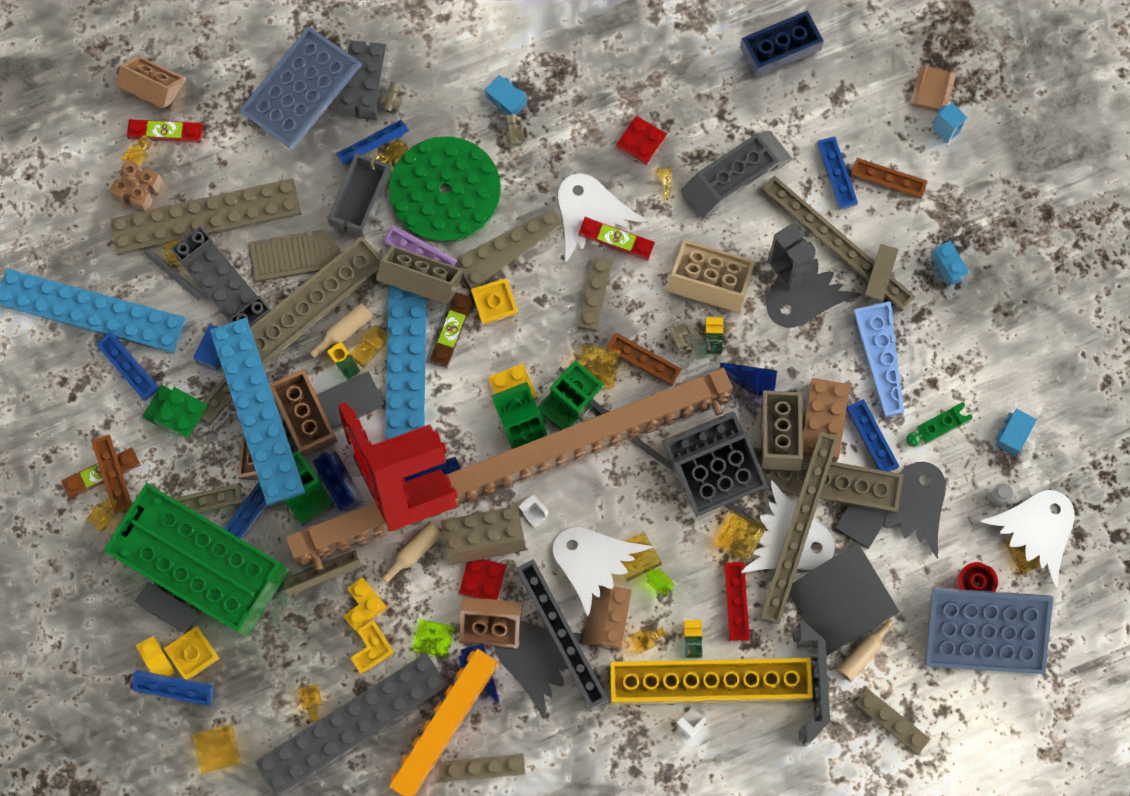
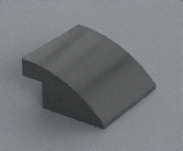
M733 411L662 441L677 479L696 517L768 487L747 432L742 431L736 413Z
M859 543L793 582L789 593L806 623L825 640L826 656L871 632L881 623L900 612Z

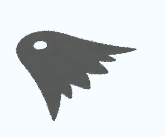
M814 259L808 279L790 291L780 280L779 276L792 269L793 265L778 274L767 299V311L770 318L776 324L789 328L797 327L808 322L823 311L849 299L859 297L862 294L838 291L843 284L829 285L834 272L828 271L817 274L819 264L818 259ZM784 304H788L792 308L791 313L788 315H784L780 310Z
M915 462L899 473L904 475L898 512L892 513L875 510L873 516L887 513L884 527H892L901 522L903 538H907L916 530L919 543L926 537L931 551L938 559V530L946 492V481L941 470L934 464ZM924 474L931 478L930 484L926 486L922 485L919 481L920 476ZM853 506L851 509H859V510H862V509H870V508H864V507H859V506Z
M521 622L519 647L513 649L495 646V651L500 662L519 681L533 700L542 718L545 719L544 694L552 698L549 683L564 686V680L559 670H567V667L546 628ZM573 633L577 642L582 643L584 633Z

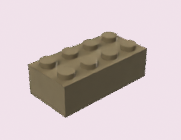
M392 245L380 261L376 280L381 281L385 285L398 287L403 291L413 292L420 297L433 299L437 303L448 304L459 288L463 269Z
M763 390L761 400V469L800 471L803 460L802 392Z
M518 506L441 520L449 566L526 551Z

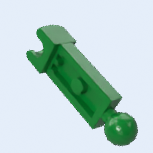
M961 402L918 425L917 430L919 433H909L906 436V442L911 447L918 446L922 439L925 444H928L952 430L969 423L973 416L971 414L967 416L960 414V411L965 406V403Z

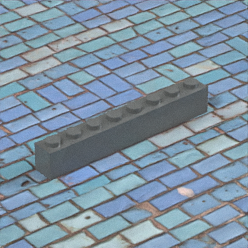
M534 559L517 567V575L589 711L606 704L608 698Z

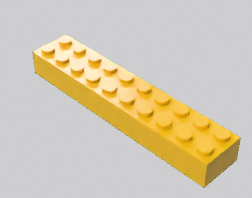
M811 658L610 662L611 705L811 701L813 698Z

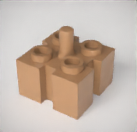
M126 159L119 171L122 177L120 180L115 179L109 193L114 200L127 205L129 201L134 209L141 212L147 211L153 202L151 198L152 193L157 195L163 180L159 173L147 168L143 172L140 165Z

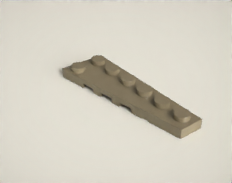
M554 208L455 258L458 260L456 264L458 268L463 269L462 275L470 289L482 286L496 273L504 270L508 264L516 261L527 250L532 249L538 242L543 241L562 226V222Z

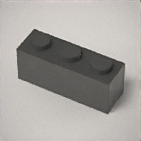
M147 582L135 602L185 634L190 631L200 617L196 612L198 608L190 603L183 604L180 602V597L172 592L170 595L164 592L165 588L157 583L151 584Z

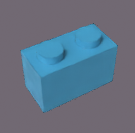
M498 75L485 89V98L506 115H518L527 105V95L521 89H516L508 78H503L501 75Z
M953 102L948 106H942L938 110V116L934 119L935 123L932 128L947 143L961 133L968 118Z
M951 240L934 248L930 257L948 287L965 280L969 270Z
M1017 408L1013 413L1009 412L1004 421L1007 425L1004 429L1001 428L996 436L998 442L995 446L1017 456L1037 419Z

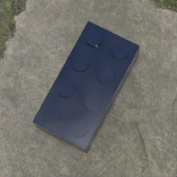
M807 10L743 37L740 49L754 76L757 78L821 51L824 40Z

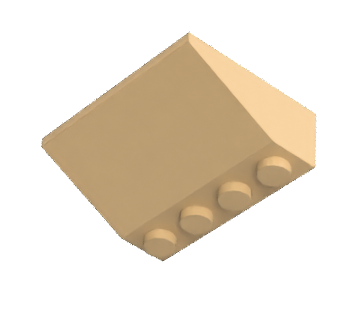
M683 240L670 277L667 292L740 313L755 260Z

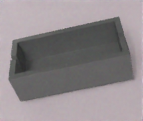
M350 40L348 54L360 61L362 66L341 90L339 101L340 115L357 118L356 107H359L361 119L377 120L388 57L387 45L370 42V45H367L364 41Z
M355 153L327 218L329 226L344 232L348 229L350 234L365 238L391 178V165L374 160V170L371 158Z
M794 223L774 234L767 261L776 274L793 265L792 269L779 276L789 291L808 279L816 254L814 245L803 238L804 232L800 227H796Z

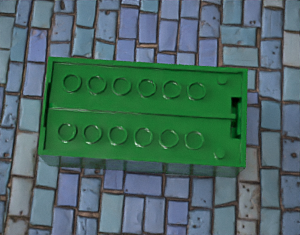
M145 483L103 550L143 576L247 637L253 631L290 570L281 562L148 483Z

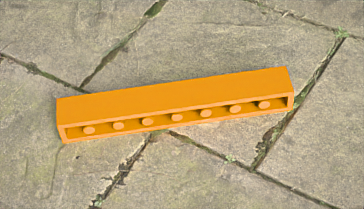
M477 649L469 654L467 658L468 664L457 673V681L454 686L450 685L446 690L445 695L447 697L443 703L439 702L434 709L436 714L432 720L428 719L423 727L425 731L422 736H418L412 744L414 748L410 754L407 753L402 759L401 764L403 765L399 772L396 770L391 776L390 781L392 783L389 787L401 795L415 796L498 667L500 662L482 650Z

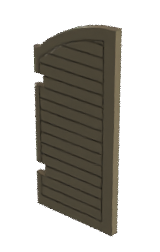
M323 229L312 231L313 236L307 237V232L271 238V243L266 244L265 239L251 241L250 249L255 281L259 282L318 272L338 256L341 250Z

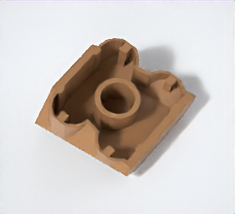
M927 65L921 66L916 78L910 105L936 112L942 106H948L956 75L952 71L948 72L928 67Z

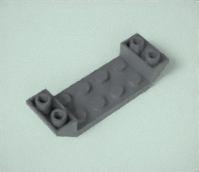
M771 130L756 133L696 173L681 189V192L703 220L718 210V205L772 168L776 167L778 170L793 158Z
M201 226L170 248L185 270L230 323L247 317L251 327L271 311L263 299L256 295L214 245L210 236Z
M800 621L795 630H793V642H797V647H812L810 649L811 661H814V667L811 669L812 681H815V689H812V699L816 701V709L813 710L814 721L817 722H806L801 727V730H799V742H803V747H807L831 720L826 642L805 621Z

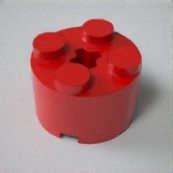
M972 562L957 574L954 586L955 589L996 592L998 577L992 567L982 562ZM973 582H979L980 585H974Z

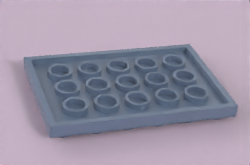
M308 26L239 111L290 150H293L362 64Z
M932 588L925 657L926 667L1045 674L1053 596Z

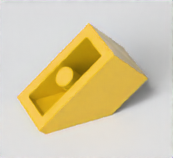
M154 635L136 645L151 673L169 677L176 674L159 640Z

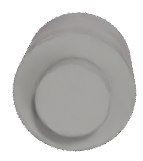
M1004 483L998 484L990 493L991 502L998 507L1005 506L1013 496L1012 488Z

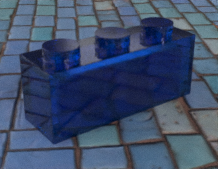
M327 451L312 461L339 511H350L364 502L337 451Z

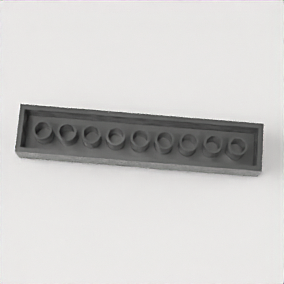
M426 652L255 761V764L274 796H284L444 693L448 689V685Z

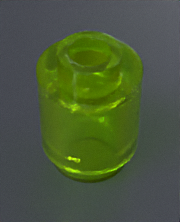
M652 568L646 575L648 578L646 583L664 596L675 586L672 582L673 579L660 568L656 570Z

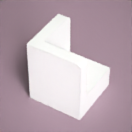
M534 494L518 506L519 512L532 527L537 526L548 516V510Z
M691 708L675 725L690 739L707 721V718L700 716Z

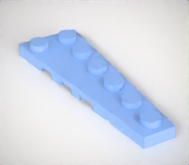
M888 301L854 309L853 313L884 418L903 414L904 407L895 347L896 341L893 330L891 302Z

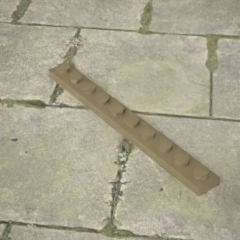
M774 175L762 187L761 191L863 279L869 282L875 261ZM890 276L884 297L899 310L903 311L916 296L894 277Z
M819 432L760 616L761 619L780 624L839 437Z

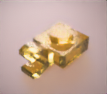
M143 135L139 140L138 146L132 144L121 159L124 162L127 159L141 167L148 158L146 150L151 146L152 142Z
M397 139L376 160L381 162L385 160L386 164L392 165V160L401 158L409 147L405 142Z
M110 497L109 500L105 499L102 504H96L87 520L100 532L105 530L114 517L111 510L115 507L117 501Z
M647 627L630 637L638 654H641L656 647L655 640L665 637L666 632L661 627L650 633Z
M316 684L298 689L302 709L308 708L312 722L320 720L317 706L323 704L319 685Z

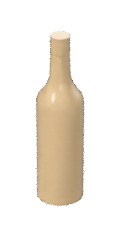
M360 303L328 329L324 340L309 353L315 358L328 347L344 342L372 319L373 316Z
M429 521L398 552L395 564L382 579L388 583L400 570L413 566L443 535L442 532Z
M888 619L877 632L866 635L836 669L844 679L852 682L881 649L882 639L894 625V621Z

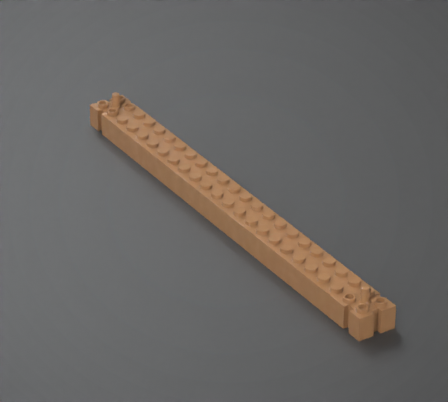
M721 368L704 377L695 378L447 474L452 484L451 488L455 487L458 498L455 499L456 508L460 506V503L476 501L478 496L484 494L485 496L492 495L496 492V489L502 487L503 489L510 488L517 481H528L535 474H546L553 467H564L571 460H582L589 453H600L607 446H618L625 439H636L643 432H654L661 425H672L679 418H690L697 411H700V413L711 409L710 405H712L716 416L721 415L723 411L720 405L728 402V399L731 397L730 393L733 390L725 369ZM374 502L312 526L303 532L299 531L286 536V539L298 566L306 567L314 563L316 571H320L323 569L321 560L331 557L332 553L337 551L340 553L350 549V546L355 544L363 545L369 541L368 539L373 537L381 538L387 535L389 529Z

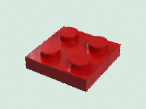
M636 115L617 142L616 147L648 165L666 139L667 133Z
M486 559L467 562L459 594L472 598L498 600L507 565Z

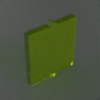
M420 619L417 633L414 634L416 638L413 652L423 654L427 652L428 655L447 658L449 646L452 644L451 636L454 626Z

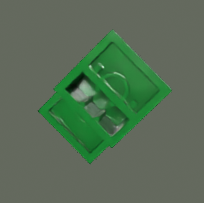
M575 360L550 386V394L541 402L538 409L542 415L560 430L574 426L591 407V400L603 389L604 384Z
M528 382L491 395L511 450L548 436L541 412L533 399Z
M161 384L142 418L174 436L179 434L189 439L208 405L175 387L171 390Z
M296 451L293 453V457L305 493L284 501L300 524L304 526L335 504L301 453Z

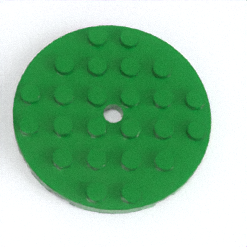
M443 136L419 142L401 156L391 174L389 195L396 217L412 234L436 243L459 242L474 236L491 221L500 202L501 183L494 162L484 150L468 140ZM441 186H448L450 191L442 193L440 188Z

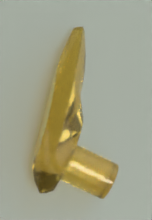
M671 166L667 169L658 167L656 174L665 176V197L668 201L671 192L673 170Z

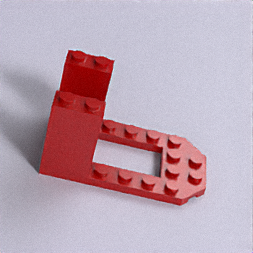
M347 402L338 405V412L348 445L352 444L355 454L352 456L390 532L457 507L455 500L458 498L455 487L451 488L452 484L449 476H444L441 469L407 482L404 480L407 476L446 462L445 454L447 449L444 442H441L437 430L434 431L429 424L372 445L371 441H368L367 434L363 430L360 420L357 419L354 408H349Z

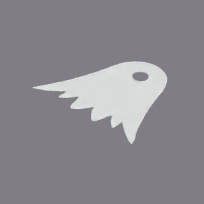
M573 174L567 177L559 187L558 200L565 233V262L572 255L577 243L581 249L585 246L586 238L578 236L584 217L615 227L614 223L628 227L625 220L648 222L647 219L620 202L598 180L590 175ZM580 185L583 187L584 192L582 195H575L573 188ZM590 240L594 245H599V243Z
M772 480L771 488L777 505L771 502L768 504L775 515H760L762 523L769 531H763L754 535V539L765 547L753 552V554L760 557L746 566L741 573L776 569L796 505ZM815 519L812 520L797 569L813 570L830 560L834 555L835 546L832 535ZM814 542H818L822 546V551L818 554L811 551V545Z
M1045 490L1033 495L1028 500L1004 513L980 521L990 525L1004 526L1000 531L1002 534L1014 533L1010 546L1019 547L1026 545L1025 554L1027 561L1040 555L1041 568L1043 569L1048 563L1051 577L1057 587L1062 555L1075 518L1073 505L1065 495L1054 490ZM1056 503L1060 506L1061 511L1059 514H1053L1050 511L1051 504Z
M574 527L562 531L556 537L553 543V555L577 591L588 616L591 609L592 593L598 598L600 597L598 585L613 589L614 583L611 574L620 575L628 573L621 561H633L635 558L629 554L645 551L653 546L630 543L586 528ZM575 540L578 543V547L575 550H569L566 547L568 541Z

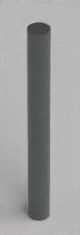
M149 248L145 250L144 254L198 301L203 298L204 295L152 250Z

